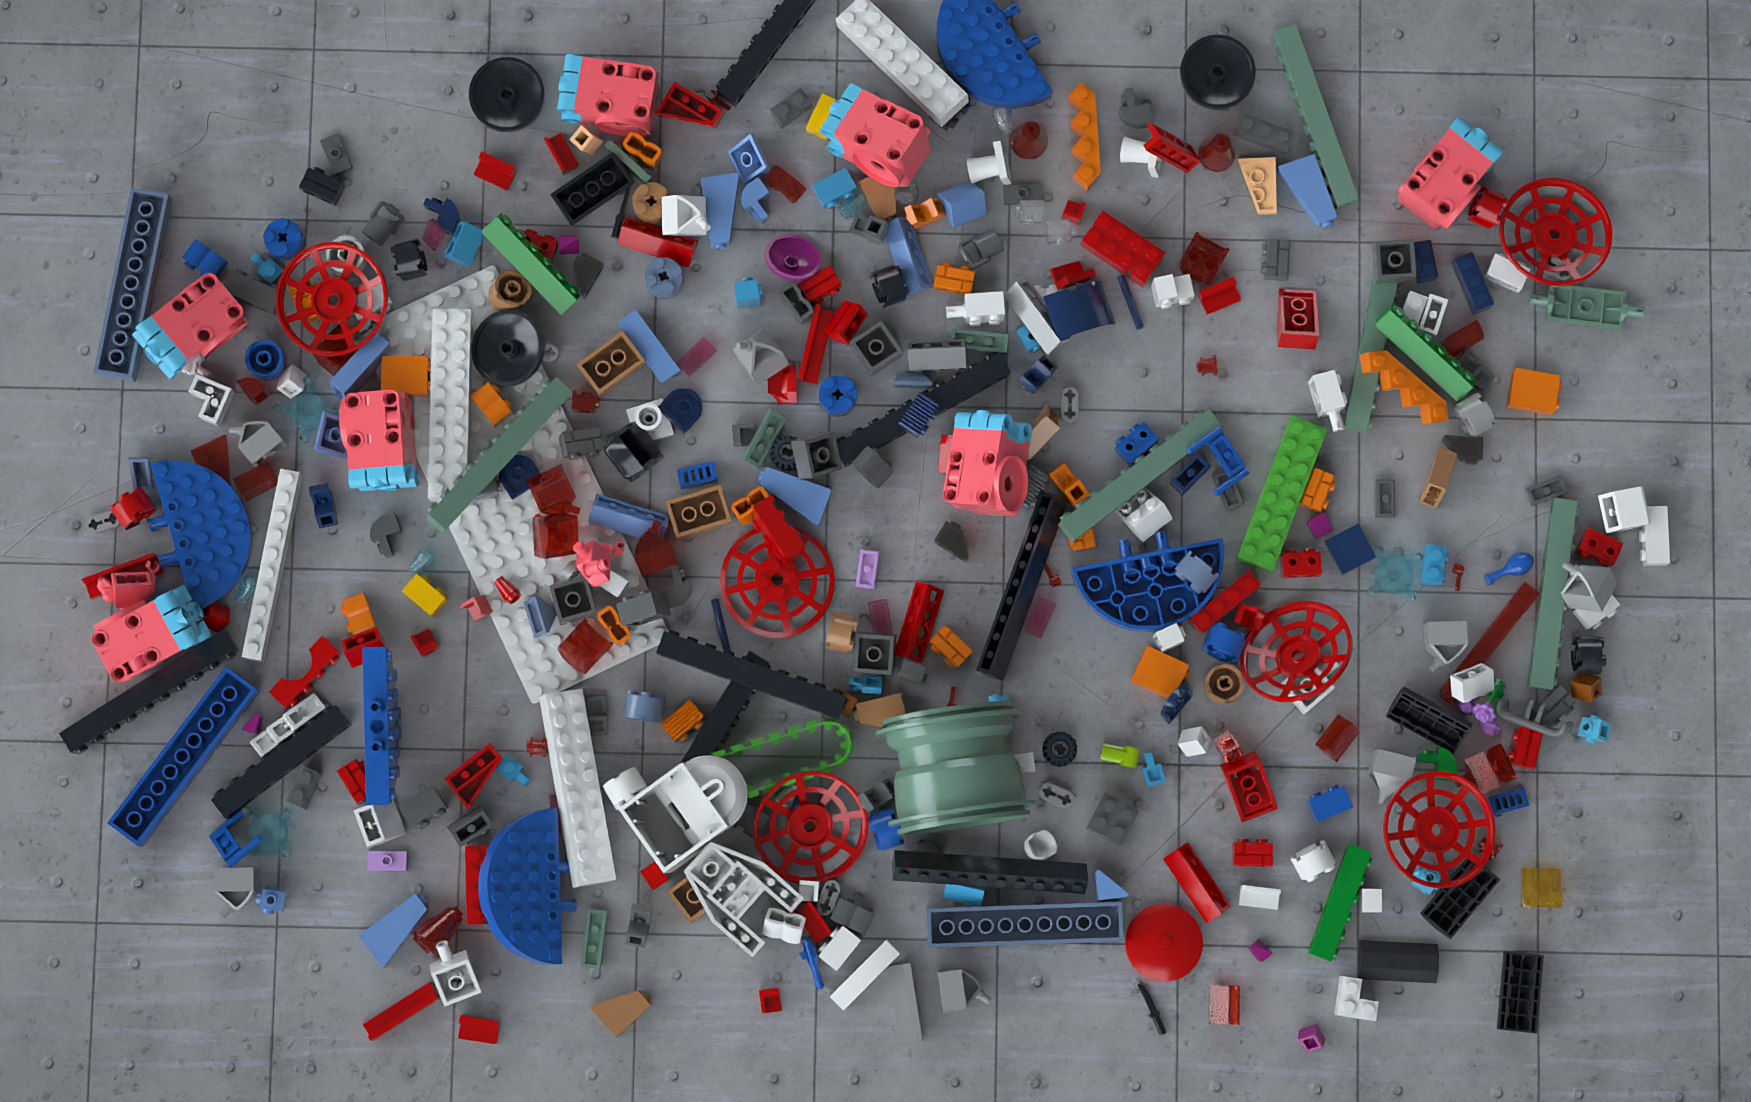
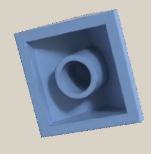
M753 134L748 135L727 151L736 172H738L742 185L752 182L757 177L761 178L769 174L768 164Z
M971 181L937 194L952 228L987 215L984 191L974 183L972 184Z
M322 412L314 449L321 454L347 458L348 454L340 433L339 416Z
M1099 869L1093 873L1096 901L1121 899L1128 896L1125 890Z

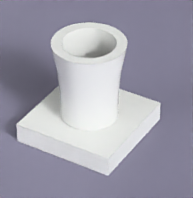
M1124 136L1120 162L1148 163L1151 177L1159 178L1162 159L1146 151L1143 146L1146 142Z
M1001 141L993 142L995 155L967 158V167L972 184L999 175L1004 185H1013L1006 148Z
M663 398L626 410L630 423L636 421L637 425L644 429L654 441L674 435L670 420L658 408ZM649 417L653 418L651 422H647L646 419Z

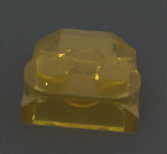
M1521 868V907L1561 908L1563 896L1561 893L1560 869Z

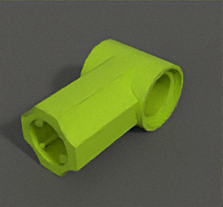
M1103 743L1100 760L1137 769L1140 749Z

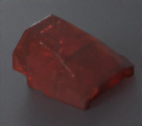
M1196 232L1179 262L1178 268L1184 275L1189 274L1191 279L1200 284H1211L1230 249L1224 248Z
M339 324L329 334H342L341 325ZM324 339L317 349L341 351L348 349L345 339ZM358 350L343 356L328 357L313 354L318 364L332 376H335Z
M586 619L557 648L562 658L576 671L587 674L614 644L606 640L589 625Z

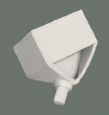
M686 195L662 197L663 235L700 236L706 235V231L710 230L711 226L706 218V197Z

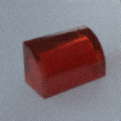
M1475 320L1446 337L1441 344L1447 351V354L1453 358L1482 341L1484 333L1478 320Z
M242 378L236 381L255 406L271 396V393L265 386L254 378Z
M266 461L235 477L233 481L243 499L247 502L276 487L278 479L271 465Z
M1338 714L1315 745L1329 758L1338 762L1359 734V731L1352 722Z
M1210 985L1209 1024L1240 1025V985Z

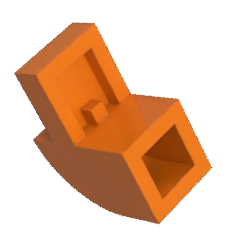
M930 198L920 205H909L904 208L907 220L915 229L930 225L947 216L939 198Z
M1061 463L1048 473L1058 487V491L1071 505L1076 506L1090 495L1081 481L1074 477L1065 463Z

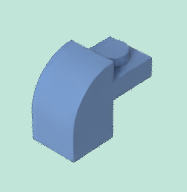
M759 177L744 188L741 195V203L745 214L752 210L750 213L756 221L760 220L764 224L769 219L760 203L770 197V194Z

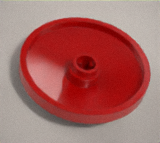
M1156 904L1143 909L1131 920L1125 934V950L1131 965L1142 976L1153 981L1170 982L1186 976L1197 965L1202 954L1203 937L1198 923L1186 910L1175 905Z

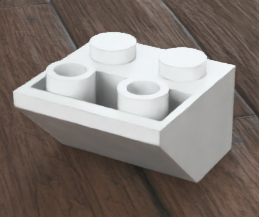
M1643 486L1598 496L1606 533L1622 532L1651 524Z
M1146 487L1115 510L1133 534L1142 542L1173 519L1165 504Z
M392 800L390 805H366L353 810L366 846L369 848L406 834L394 800Z

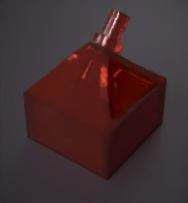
M562 464L526 479L541 513L548 515H562L569 512L576 515L579 514L580 507L572 505L576 496Z
M561 513L541 516L536 514L532 518L534 556L548 559L577 554L573 550V546L579 542L577 515Z
M654 520L652 527L647 532H644L635 548L634 557L642 577L678 564L671 542L658 536V530L662 523L658 520Z
M1501 743L1465 759V774L1462 776L1480 789L1481 795L1517 779ZM1454 781V784L1457 788L1463 786L1460 783Z

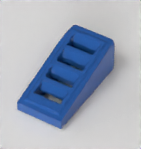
M714 461L677 470L681 489L718 482ZM707 468H710L711 477H707ZM698 470H702L704 479H700ZM692 471H695L696 481L692 480ZM683 473H687L689 480L688 483H685Z
M1524 787L1486 797L1493 815L1529 806ZM1520 792L1523 804H1519L1516 793ZM1511 794L1513 795L1515 806H1512L1511 800L1509 797V795ZM1504 796L1507 801V808H1505L1502 797ZM1496 798H1498L1501 807L1500 810H1498L1497 804L1495 801Z

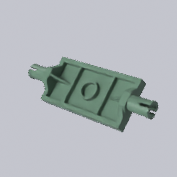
M1549 285L1547 295L1531 292L1529 299H1531L1529 300L1530 305L1546 306L1545 321L1622 330L1624 318L1630 316L1643 319L1645 314L1643 312L1645 311V306L1628 305L1625 300L1626 292L1574 285Z

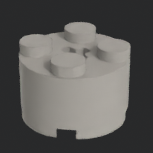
M1475 393L1457 403L1456 407L1453 408L1455 416L1460 418L1463 423L1461 427L1466 435L1470 434L1473 437H1477L1496 426V423H1492L1495 418L1486 401L1481 402L1479 400L1482 397L1479 393Z

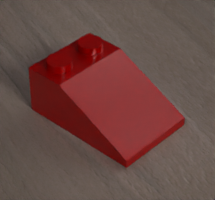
M1279 288L1277 313L1278 347L1315 350L1319 339L1317 291Z
M1256 751L1219 764L1242 823L1278 809L1263 765Z

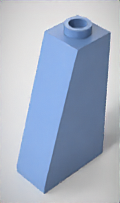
M1315 154L1278 166V175L1316 227L1323 226V228L1334 225L1333 222L1336 221L1337 215Z
M738 172L701 178L703 197H706V218L711 226L709 230L710 245L715 250H722L726 246H730L739 185Z
M376 333L372 340L360 348L330 380L333 394L340 400L349 393L359 392L382 362V356H387L390 352V340L384 334L379 335Z
M766 467L765 471H761L758 481L761 482L760 487H763L766 492L772 494L777 500L819 528L832 489Z
M415 893L359 935L381 967H386L429 911L427 907L429 902L423 895L419 896Z

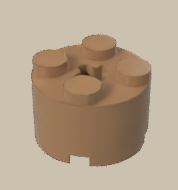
M649 182L639 185L635 191L632 202L634 211L641 221L651 225L662 222V197L670 196L664 186ZM651 201H655V203L653 204V206H650V205H649V203H651Z
M506 270L497 276L489 288L490 305L499 311H519L531 296L532 287L530 282L519 271Z
M833 611L832 616H835V618L830 620L826 640L830 644H826L825 649L848 653L854 647L855 638H852V633L857 631L859 619H855V615Z
M1230 664L1215 666L1205 676L1203 683L1204 692L1211 701L1217 704L1233 702L1241 695L1244 689V680L1240 670ZM1223 680H1226V685L1228 687H1225L1224 689L1221 688V684L1219 683V681L1222 682Z

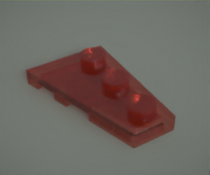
M224 434L191 450L197 465L211 470L231 485L227 435Z

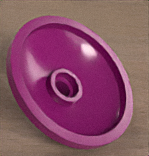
M793 234L777 236L768 243L765 249V261L769 269L777 276L786 280L804 281L810 279L818 272L821 265L819 250L811 241L802 236Z

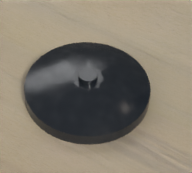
M1209 35L1197 40L1187 49L1180 65V80L1185 93L1196 104L1212 110L1229 109L1242 102L1250 93L1256 76L1255 62L1250 51L1240 41L1226 35Z
M514 57L496 58L485 63L474 74L469 86V102L473 113L483 125L498 132H515L526 128L537 119L545 101L544 85L538 72L527 62Z
M516 310L495 312L479 325L474 334L471 350L472 359L477 371L489 382L505 387L522 384L536 373L543 361L545 340L542 330L534 319Z

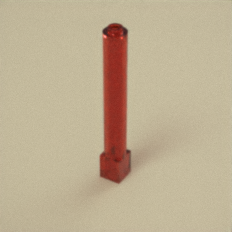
M1522 583L1453 674L1480 663L1485 665L1540 593L1528 583ZM1449 678L1440 690L1442 694L1440 697L1448 703L1451 701L1455 703L1457 699L1452 696L1451 679Z

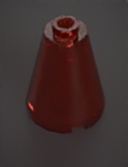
M1034 121L1022 123L1011 134V148L1021 159H1036L1047 148V134Z
M1216 134L1205 138L1201 142L1198 149V157L1205 169L1222 172L1233 164L1236 150L1227 135Z
M449 906L412 929L409 934L415 935L412 939L427 954L429 952L433 953L432 958L437 960L440 955L436 944L441 941L450 942L463 921L461 917L463 913L457 907L452 908Z

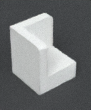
M292 364L279 376L276 389L292 399L304 390L307 375Z
M610 570V580L599 585V587L619 597L624 588L628 587L630 583Z
M1202 726L1185 729L1181 732L1178 745L1187 757L1207 753L1211 738Z
M800 880L799 894L804 898L802 901L818 902L819 882Z
M1360 889V913L1382 912V889Z

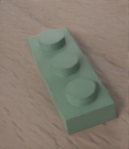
M609 140L605 144L606 151L608 153L613 152L620 163L643 184L652 182L651 172L647 168H641L637 165L638 161L631 154L627 156L623 152L624 148L619 143H613Z
M952 328L951 340L965 339L966 350L997 354L1007 353L1009 334Z
M768 409L742 459L754 467L760 468L787 418L773 409Z
M587 910L581 967L601 969L608 911Z

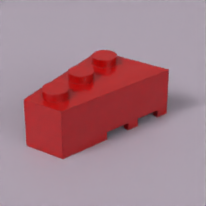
M674 81L655 114L663 118L716 129L725 112Z
M771 494L753 506L752 526L757 532H761L766 545L774 549L776 558L779 561L782 560L787 565L804 554L805 545L793 526H789L782 517L785 515L783 511L780 510L778 512L773 504L775 499Z
M489 742L444 777L446 783L467 809H469L495 770L502 756Z

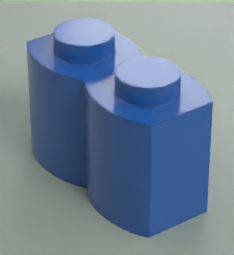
M196 239L182 256L187 267L192 270L196 268L201 271L200 276L212 273L218 278L228 265L224 258Z

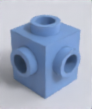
M266 885V888H262L261 892H257L256 903L259 904V908L262 909L263 913L274 914V911L283 912L286 892L279 891L277 886ZM269 896L274 898L271 903L267 902Z

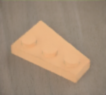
M1276 157L1238 159L1258 215L1277 214Z

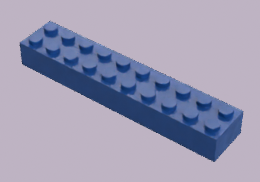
M225 667L107 824L135 845L143 847L260 691L230 668Z

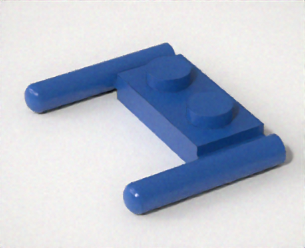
M1220 426L1186 448V452L1192 454L1205 444H1208L1224 472L1230 478L1213 490L1215 496H1219L1250 474Z
M242 809L238 810L209 835L211 841L230 868L263 841V838L257 835L241 848L230 832L229 828L245 816V811Z

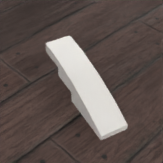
M313 693L283 714L280 719L267 727L264 732L252 739L250 744L262 757L275 749L279 743L291 737L295 731L304 727L326 707Z
M887 939L830 998L844 1011L901 952Z

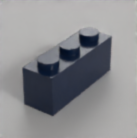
M1473 252L1455 258L1451 264L1472 315L1490 309L1494 303Z

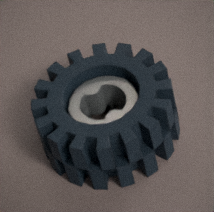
M782 435L780 438H776L775 442L771 445L770 454L772 462L781 470L791 471V469H796L794 453L791 457L782 455V451L785 448L793 451L791 441L797 440L795 436Z
M1058 731L1050 734L1043 743V757L1052 766H1067L1077 755L1078 747L1075 739L1066 732ZM1057 744H1062V748H1065L1064 754L1059 755L1054 750Z

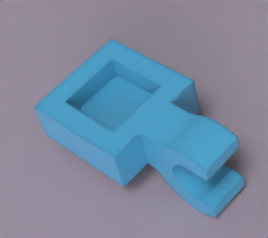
M256 253L250 258L260 267L257 273L270 285L274 284L284 271L270 258L265 262Z
M863 675V678L849 677V684L854 685H849L848 692L855 693L862 689V693L881 694L882 676Z
M1152 752L1143 754L1147 766L1142 768L1146 787L1166 782L1161 763L1155 765Z
M510 755L496 769L510 782H513L516 778L525 787L530 782L521 773L524 767Z

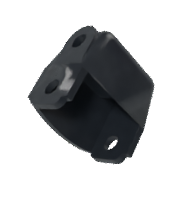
M636 421L626 425L604 446L606 456L623 478L630 482L638 479L664 457L652 437L644 429L640 428Z

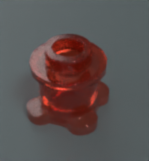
M1216 355L1208 359L1200 357L1199 361L1196 362L1197 372L1201 373V376L1209 373L1217 376Z
M531 737L530 741L526 743V753H530V757L533 755L546 757V737H543V740Z
M1483 837L1478 844V847H1480L1479 852L1484 850L1486 837ZM1494 843L1488 860L1491 861L1497 856L1503 847L1502 843Z

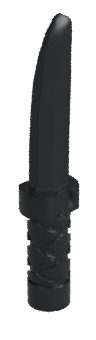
M630 187L627 188L624 194L620 212L615 218L611 237L615 239L619 237L625 218L623 214Z
M1137 984L1149 1008V1016L1153 1019L1159 1036L1167 1033L1159 1016L1160 1012L1156 1009L1148 991L1143 985Z

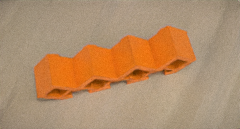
M1081 82L1068 96L1067 102L1079 111L1071 120L1069 126L1070 129L1081 137L1072 147L1071 154L1083 163L1074 173L1073 180L1084 190L1088 191L1099 179L1101 169L1096 95Z
M1388 351L1367 352L1359 355L1362 374L1380 372L1382 391L1399 389L1402 408L1420 407L1422 425L1449 421L1446 401Z

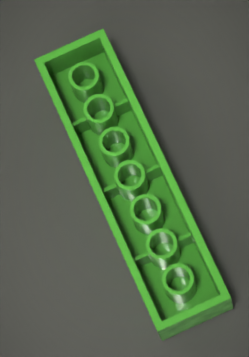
M1295 416L1289 418L1235 560L1268 573L1273 572L1326 435V428Z

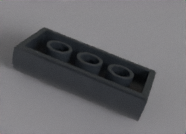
M612 152L551 193L550 196L568 223L573 226L632 186L634 182Z

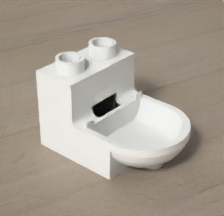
M699 756L686 763H680L618 808V810L663 873H672L700 853L704 846L728 830L740 819L747 804V785L741 772L731 762L717 756ZM671 802H673L674 805L677 807V809L679 810V812L682 814V816L684 817V819H685V820L687 821V823L689 824L690 828H688V827L685 825V823L683 822V820L680 818V816L678 815V813L675 811V809H674L673 806L671 805Z

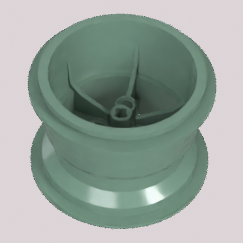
M991 701L929 709L881 721L884 729L876 731L875 737L886 738V745L898 752L900 771L896 772L894 778L897 819L889 821L888 826L901 827V829L897 830L898 835H916L970 828L1030 816V810L1025 808L1035 806L1037 802L1036 800H1026L1019 763L1013 754H1009L1006 737L1015 726L1014 719L1021 717L1023 711L1012 709L1014 708L1012 701Z

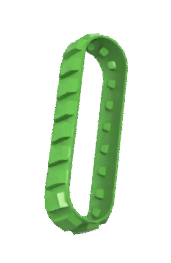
M823 717L821 723L814 719L803 723L804 728L799 729L798 725L786 728L783 735L777 731L766 735L767 740L762 741V738L759 737L749 740V746L744 747L743 743L731 746L728 753H725V750L722 749L711 753V755L724 759V756L734 753L739 758L743 756L742 750L753 747L755 752L761 750L760 744L771 741L773 746L779 744V738L789 735L794 740L798 738L797 732L808 729L809 733L812 734L816 732L815 726L824 724L825 730H831L832 726L838 729L835 733L839 737L843 736L844 742L840 744V748L844 749L842 755L837 753L833 756L836 761L831 764H827L825 760L820 761L819 768L810 770L828 773L833 771L832 766L836 765L839 768L849 760L847 755L849 752H853L854 740H850L849 733L851 730L844 722L839 724L836 723V718ZM802 767L801 772L809 771L808 767ZM789 772L783 773V779L790 776ZM805 776L803 780L813 778L814 776ZM768 778L764 780V786L755 789L752 784L747 785V799L758 796V790L761 789L764 790V793H767L779 781L772 782ZM793 779L783 784L782 786L785 787L796 783L795 779Z

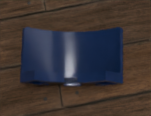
M1101 281L1077 285L1070 292L1063 289L1043 296L1058 339L1101 326L1116 324Z

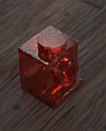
M573 390L572 412L596 414V409L600 407V397L592 395L591 392H581L580 395L576 390Z
M1231 730L1213 738L1217 751H1219L1226 763L1230 761L1237 762L1241 755H1243L1241 745Z

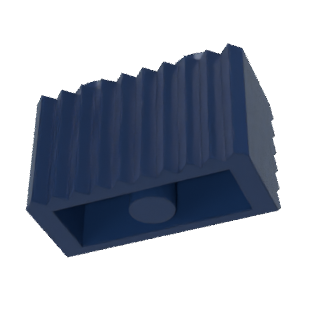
M1431 240L1414 242L1416 283L1435 281L1438 273Z
M919 392L899 422V427L916 438L920 435L924 436L929 429L928 422L930 419L935 420L940 412L938 410L939 404Z
M1196 454L1171 479L1170 485L1183 496L1211 466L1201 455Z

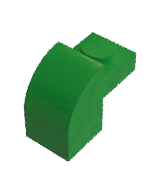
M1437 748L1436 755L1433 754L1434 751L1422 750V753L1416 754V762L1435 764L1434 771L1457 774L1456 759L1447 749ZM1434 777L1435 780L1453 781L1447 778Z

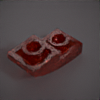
M774 165L763 178L776 192L780 191L792 203H796L807 190L799 181L777 165Z

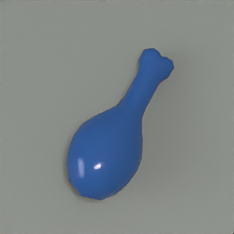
M1526 552L1516 553L1508 559L1502 569L1492 574H1486L1484 579L1487 585H1491L1495 580L1506 575H1524L1533 567L1534 558Z
M803 938L802 946L804 951L799 953L802 960H807L816 988L823 989L824 984L818 965L817 948L811 939Z

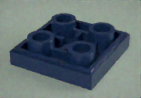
M1359 523L1324 541L1341 575L1376 558Z

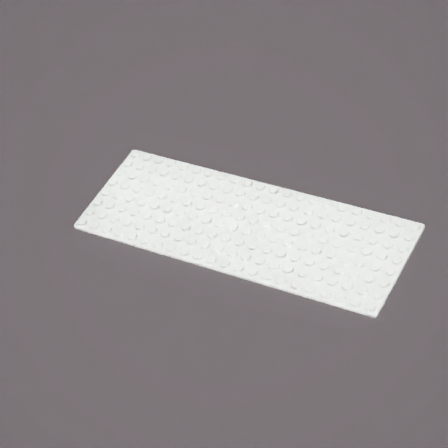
M489 266L386 314L384 330L381 334H384L390 340L391 350L387 356H428L431 361L432 309H471L473 312L474 337L479 325L488 316L499 311L490 305L489 288L499 275L496 267ZM373 322L371 329L375 328L377 324ZM359 334L361 341L364 340V334ZM473 359L471 395L489 382L477 371ZM380 363V365H379V366L377 367V369H376V373H377V375H378L380 381H381V363ZM542 364L536 373L522 384L510 387L496 385L501 391L499 394L501 399H507L513 407L510 409L513 414L496 427L491 424L471 398L470 462L479 460L481 458L478 456L485 447L489 449L493 445L492 439L498 433L502 435L506 431L504 426L511 419L515 421L519 417L517 412L523 406L527 408L531 404L529 400L536 392L540 394L544 390L542 385L548 380ZM430 392L429 397H410L413 402L415 419L416 458L427 481ZM562 406L551 415L515 454L530 458L545 480L513 501L501 483L502 492H499L500 497L477 501L475 498L449 526L481 596L485 595L493 611L490 616L533 704L540 702L539 697L544 694L561 692L658 646L663 632H669L662 618L637 627L626 626L631 633L632 640L619 647L611 639L608 630L602 626L598 616L561 626L556 615L550 632L534 638L524 601L539 596L555 609L549 586L568 581L561 575V572L570 561L576 560L577 553L573 550V546L579 541L585 544L593 540L597 543L610 544V546H614L618 541L625 544L622 548L625 549L622 555L615 556L610 552L612 554L611 570L629 581L630 584L624 588L619 597L603 590L599 586L593 588L590 584L597 612L610 606L619 616L616 604L622 602V598L640 596V592L649 590L622 533L588 522L596 494L603 495V492L585 455H582L577 460L563 458L559 436L562 432L573 431ZM499 473L496 475V481L500 480ZM579 572L574 579L583 577L582 573ZM500 576H503L520 589L521 597L514 604L505 603L494 582Z

